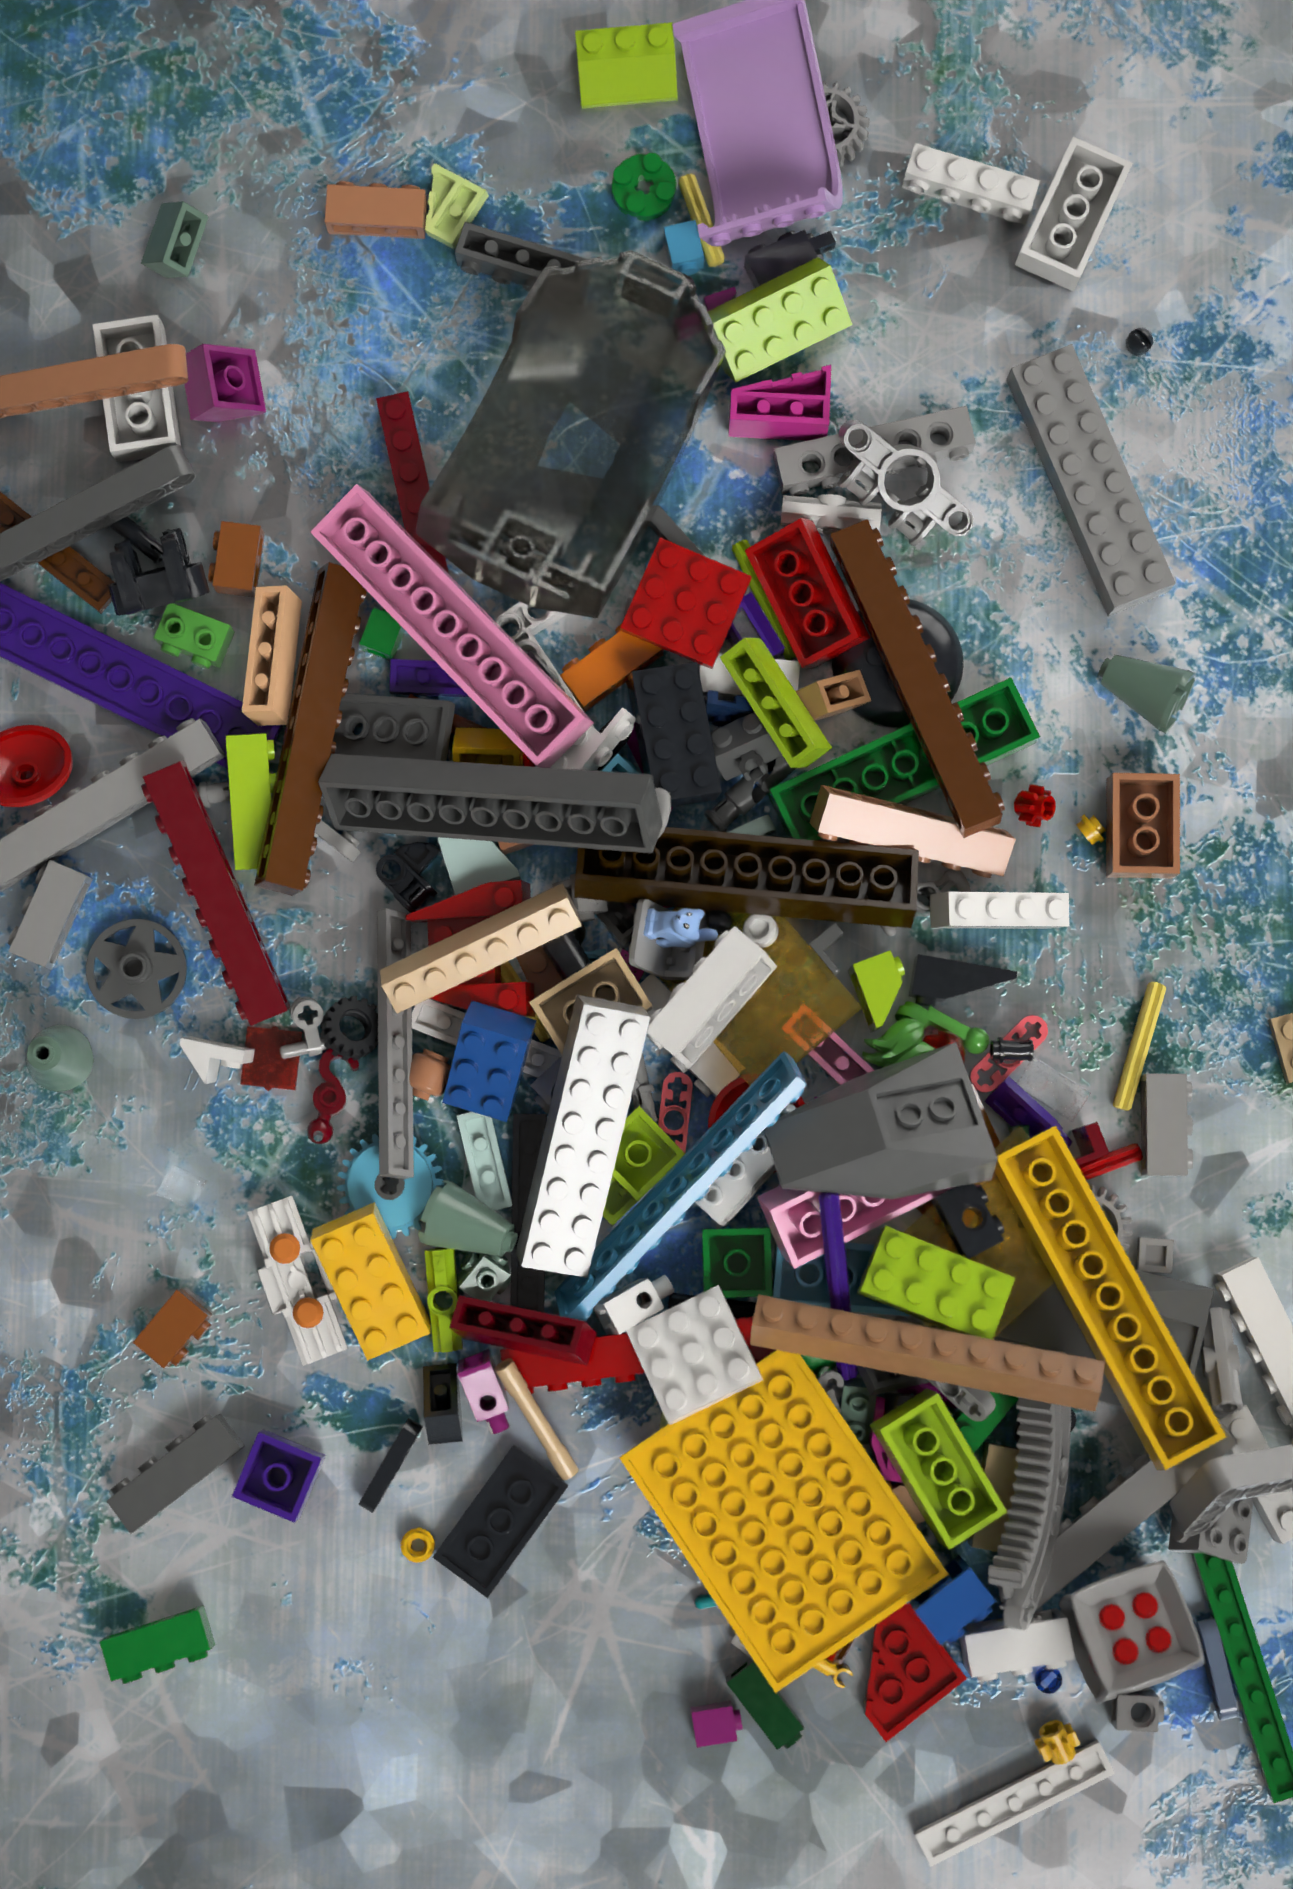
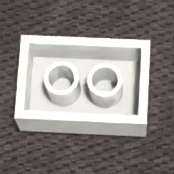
M1057 1608L1034 1612L1026 1630L1008 1628L1005 1626L1004 1618L967 1624L963 1627L965 1633L959 1638L964 1668L972 1678L978 1677V1681L995 1680L999 1678L998 1673L1012 1671V1675L1029 1674L1033 1672L1032 1667L1046 1665V1669H1058L1067 1666L1066 1661L1075 1660L1068 1619Z

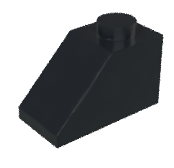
M457 1363L423 1366L424 1421L429 1445L463 1441Z

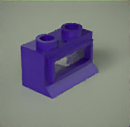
M750 591L744 596L725 640L728 639L733 647L744 637L761 638L773 658L777 659L783 655L785 647Z

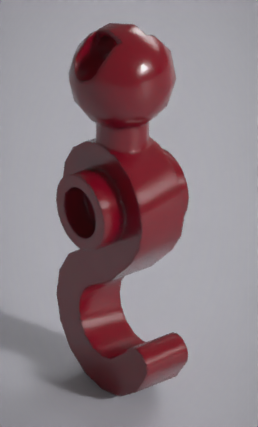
M331 1048L322 1055L319 1061V1072L324 1083L316 1087L313 1093V1104L318 1111V1116L307 1127L308 1138L315 1144L327 1143L332 1138L334 1129L330 1123L331 1117L341 1113L346 1106L347 1098L344 1088L329 1069L331 1062L336 1059H342V1056L339 1054L337 1057L332 1055L333 1050ZM352 1058L345 1060L352 1071L359 1069L358 1060L353 1061ZM321 1135L322 1140L317 1142L314 1140V1137Z

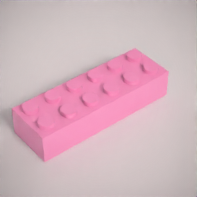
M780 1185L757 1198L781 1255L795 1269L825 1254L819 1195L822 1192L782 1189ZM952 1188L896 1199L839 1194L844 1243L918 1207Z

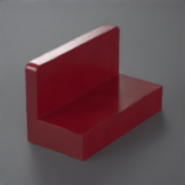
M1098 1122L1083 1125L1072 1130L1081 1154L1074 1158L1078 1166L1110 1154Z

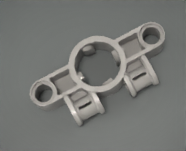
M858 420L846 421L841 426L839 440L856 458L839 479L838 486L841 488L846 487L859 498V503L863 506L868 504L878 494L884 502L896 509L888 521V526L891 529H898L909 538V544L915 546L921 542L936 523L954 536H961L970 531L973 526L972 513L940 486L939 468L930 455L920 448L909 444L891 446ZM857 428L862 429V441L859 444L850 445L848 441L850 432ZM905 455H915L914 459L924 466L926 464L928 471L927 483L916 491V497L905 501L900 500L890 490L885 489L886 471H891L897 458ZM855 480H859L864 485V487L862 488L860 485H858L855 482ZM961 511L963 515L961 522L956 526H949L950 515L953 512ZM905 521H909L912 525H914V528H911L909 525H907Z

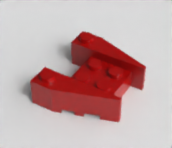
M522 880L487 882L406 915V921L414 923L427 922L429 947L530 899V883ZM501 965L429 998L468 1010L472 1000L521 1016L535 1017V1011L529 1003L535 999L534 983H501Z

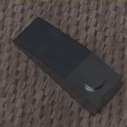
M918 954L914 958L908 997L916 998V1004L935 1006L936 1001L944 1002L1011 982L1017 978V971Z

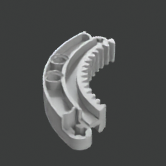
M1019 1397L1016 1408L1020 1409L1017 1421H1020V1426L1017 1430L1020 1439L1017 1442V1447L1019 1448V1454L1016 1456L1018 1467L1015 1469L1017 1480L1013 1483L1015 1493L1010 1499L1012 1509H1008L1009 1522H1005L1006 1533L1001 1535L1002 1546L998 1545V1556L993 1557V1566H989L988 1580L989 1584H995L999 1588V1597L1002 1601L1000 1609H1004L1005 1626L1026 1630L1043 1592L1056 1547V1538L1060 1529L1069 1467L1071 1407Z

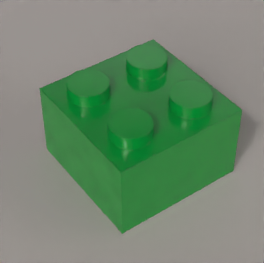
M770 1228L701 1229L703 1292L719 1285L725 1298L758 1297V1295L772 1296Z

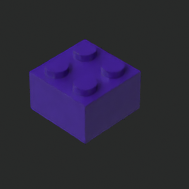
M263 1429L256 1436L231 1497L296 1523L302 1515L326 1455Z

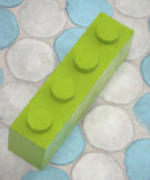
M744 637L720 657L791 768L808 767L832 749L761 638Z
M266 733L226 735L235 870L257 869L271 804V793H273L276 773H269L268 760H275L274 740H267Z

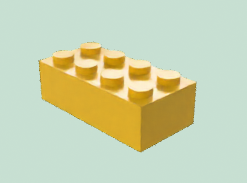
M375 1202L312 1230L310 1241L367 1361L430 1334L431 1320Z

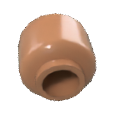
M424 1049L423 1053L418 1052L412 1055L409 1082L413 1087L414 1096L428 1101L430 1095L439 1097L444 1094L451 1066L448 1064L449 1058Z

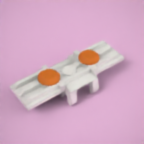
M293 1195L247 1212L266 1267L257 1270V1273L268 1298L272 1315L283 1312L302 1365L310 1364L348 1349L331 1302L338 1298L312 1243L308 1239ZM313 1251L328 1295L319 1298L315 1289H312L304 1268L305 1260L303 1254Z

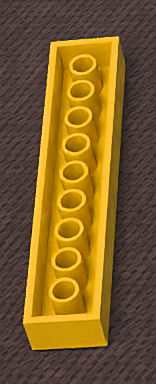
M1054 1126L998 1155L994 1172L1097 1360L1105 1361L1104 1374L1157 1470H1167L1226 1438L1227 1436L1057 1127Z

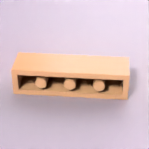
M287 585L256 587L242 713L257 726L287 725L302 600Z

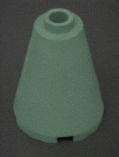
M1114 655L1112 659L1106 658L1098 673V676L1102 677L1101 685L1165 734L1177 720L1171 716L1176 715L1179 709H1183L1195 681L1193 677L1196 675L1190 670L1121 655Z
M54 1025L41 1030L30 1042L26 1053V1065L32 1079L39 1086L55 1092L67 1091L81 1085L90 1075L94 1063V1056L88 1038L79 1030L67 1025Z
M443 1180L444 1188L437 1186L433 1190L421 1217V1221L426 1223L425 1233L419 1230L418 1237L420 1242L428 1246L503 1256L506 1252L513 1250L518 1238V1234L514 1232V1224L454 1182Z

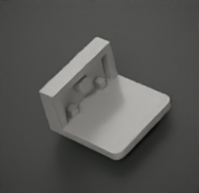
M640 899L634 913L633 934L628 951L630 965L664 980H688L693 974V967L703 957L705 941L696 942L695 945L689 948H662L657 945L656 940L659 938L650 940L644 936L645 919L648 909L652 908L661 912L671 910L648 899ZM704 913L703 918L700 920L699 929L707 928L708 914Z
M1252 1498L1234 1501L1210 1528L1200 1534L1189 1537L1183 1535L1173 1513L1168 1550L1177 1553H1205L1236 1564H1244L1247 1560L1253 1507Z

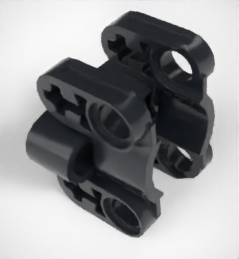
M181 528L166 529V531L162 532L163 536L160 537V541L164 551L162 557L164 567L142 572L137 552L132 548L130 540L125 539L123 542L115 544V552L109 553L116 582L108 585V589L117 616L130 615L172 603L191 600L210 592L202 562L191 563Z

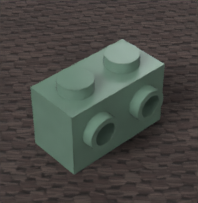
M184 201L161 203L141 264L165 278L188 277L209 216Z

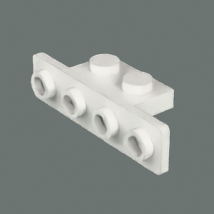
M621 708L602 733L591 726L550 768L596 771L610 760L613 753L612 750L620 740H624L630 735L636 718L627 710Z

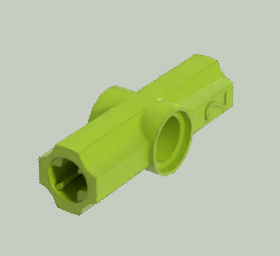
M441 1247L426 1249L424 1253L428 1285L427 1304L430 1309L434 1352L441 1353L463 1350V1339L449 1328L460 1295L457 1285L454 1249ZM437 1292H448L453 1299L452 1305L448 1308L438 1306L435 1301Z

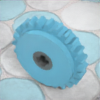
M376 1133L372 1134L373 1143L368 1144V1142L362 1139L360 1144L363 1149L358 1151L351 1148L350 1152L354 1156L352 1161L344 1159L342 1161L348 1169L347 1172L338 1173L340 1178L345 1179V1184L337 1186V1190L345 1191L346 1194L339 1202L340 1204L348 1203L350 1206L345 1215L375 1202L392 1239L397 1238L398 1230H402L405 1236H410L409 1227L414 1226L418 1231L422 1229L420 1220L427 1201L433 1190L437 1186L443 1185V1179H437L436 1176L443 1168L442 1166L433 1167L432 1162L437 1158L436 1154L427 1156L425 1152L428 1149V1145L423 1144L419 1148L416 1147L417 1138L413 1136L414 1177L408 1179L398 1178L397 1192L392 1194V1191H387L386 1193L383 1189L387 1184L385 1181L386 1177L379 1176V1136Z

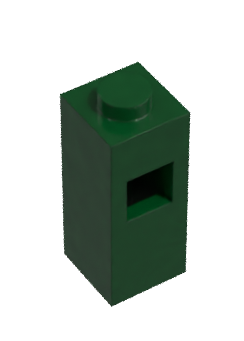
M751 1658L725 1678L726 1684L777 1750L783 1745L788 1749L801 1739L802 1734L800 1732L804 1729L802 1721L779 1691L775 1693L755 1661Z

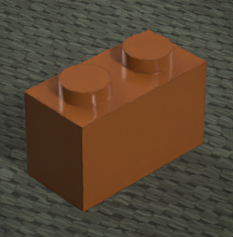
M221 521L220 531L216 530L213 538V550L217 551L216 562H211L208 575L209 582L213 583L212 586L217 593L255 597L265 533L261 526Z
M177 1289L133 1343L163 1369L170 1367L172 1364L177 1367L190 1352L186 1347L192 1339L200 1340L209 1330L211 1324L208 1320L213 1314L186 1291Z

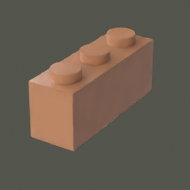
M347 181L337 182L336 185L327 184L325 209L328 234L425 239L428 202L426 191L415 185L388 188L385 184L371 183L368 186H355L354 183Z

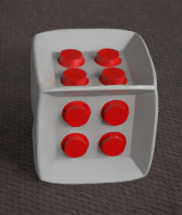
M1164 1560L1142 1565L1102 1579L1079 1589L1073 1594L1063 1596L1059 1601L1061 1612L1068 1619L1075 1657L1083 1677L1098 1704L1116 1699L1118 1694L1128 1695L1157 1685L1180 1675L1186 1670L1197 1669L1205 1662L1199 1636L1183 1595Z

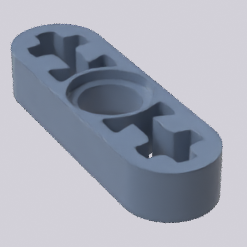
M1214 1618L1196 1621V1631L1205 1660L1204 1666L1217 1716L1220 1721L1238 1717L1237 1704L1216 1621Z

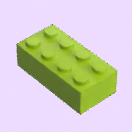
M819 257L702 314L724 373L735 382L853 325L831 265Z
M884 1226L880 1230L857 1294L950 1332L993 1340L1015 1278L891 1227Z
M926 1388L870 1424L874 1434L939 1544L950 1550L1007 1513L937 1392Z

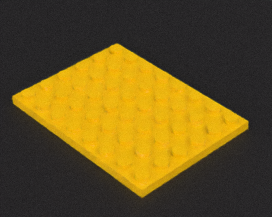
M775 1350L756 1363L763 1377L762 1381L672 1425H665L619 1457L775 1693L948 1575L947 1570L802 1356L780 1350Z

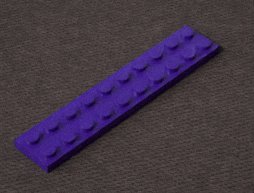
M0 583V658L159 736L165 735L166 738H169L178 732L176 728L181 723L191 718H194L195 721L201 719L207 723L226 757L215 764L228 769L226 735L266 733L267 740H274L275 743L283 725L257 726L242 713V701Z

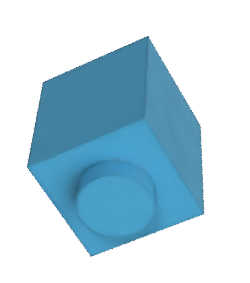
M696 220L665 226L663 228V240L671 274L680 273L681 276H690L697 273L699 269L704 267V254Z

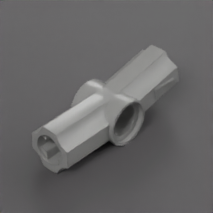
M1217 1307L1210 1308L1203 1347H1201L1202 1371L1204 1378L1208 1380L1212 1411L1218 1412L1220 1415L1233 1414L1235 1411L1242 1410L1238 1378L1240 1374L1239 1352L1237 1345L1233 1343L1230 1310Z

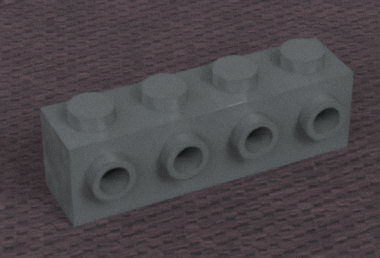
M468 222L464 223L455 250L457 266H460L461 270L468 274L479 275V273L490 275L498 283L509 285L511 282L522 285L528 292L552 294L555 299L567 304H571L573 301L582 302L591 275L589 259Z

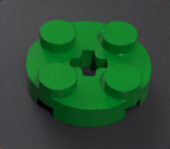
M658 154L633 155L615 168L612 180V197L617 208L627 216L629 214L632 217H637V220L650 221L661 217L668 211L676 193V178L671 167ZM644 180L652 184L649 187L648 194H644L642 190L636 191L635 187L639 185V181Z

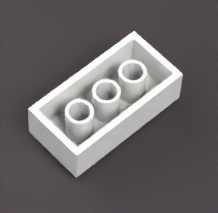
M1073 137L1020 250L1015 266L1074 291L1133 163Z
M158 315L92 324L97 357L167 344L165 327ZM173 386L103 399L109 449L117 463L145 459L169 446H181Z
M735 926L718 937L714 945L716 948L708 957H702L692 969V976L685 984L680 983L670 995L671 1000L663 1009L656 1010L650 1018L647 1033L688 1069L693 1066L777 968V965L768 954Z

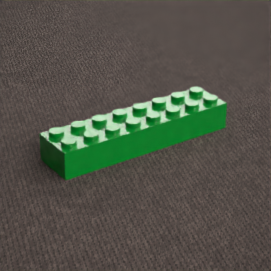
M1011 677L957 702L964 717V721L961 722L965 733L971 732L977 744L978 750L975 751V755L979 763L985 762L986 766L1035 744L1040 738ZM909 724L769 789L768 797L788 838L827 841V839L818 836L817 830L810 824L821 785L902 805L940 787L914 729Z

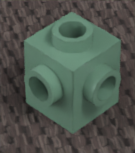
M470 1252L461 1265L462 1271L457 1276L459 1288L475 1299L490 1302L496 1293L498 1295L502 1294L511 1281L509 1264L507 1263L508 1259L505 1255L495 1256Z

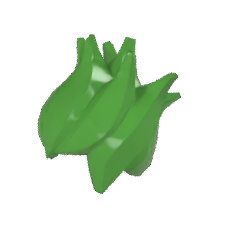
M906 1018L894 1023L880 1038L864 1039L865 1044L877 1050L874 1053L863 1051L864 1061L884 1068L935 1050V1048L922 1041L925 1035L924 1029L926 1024L915 1019Z

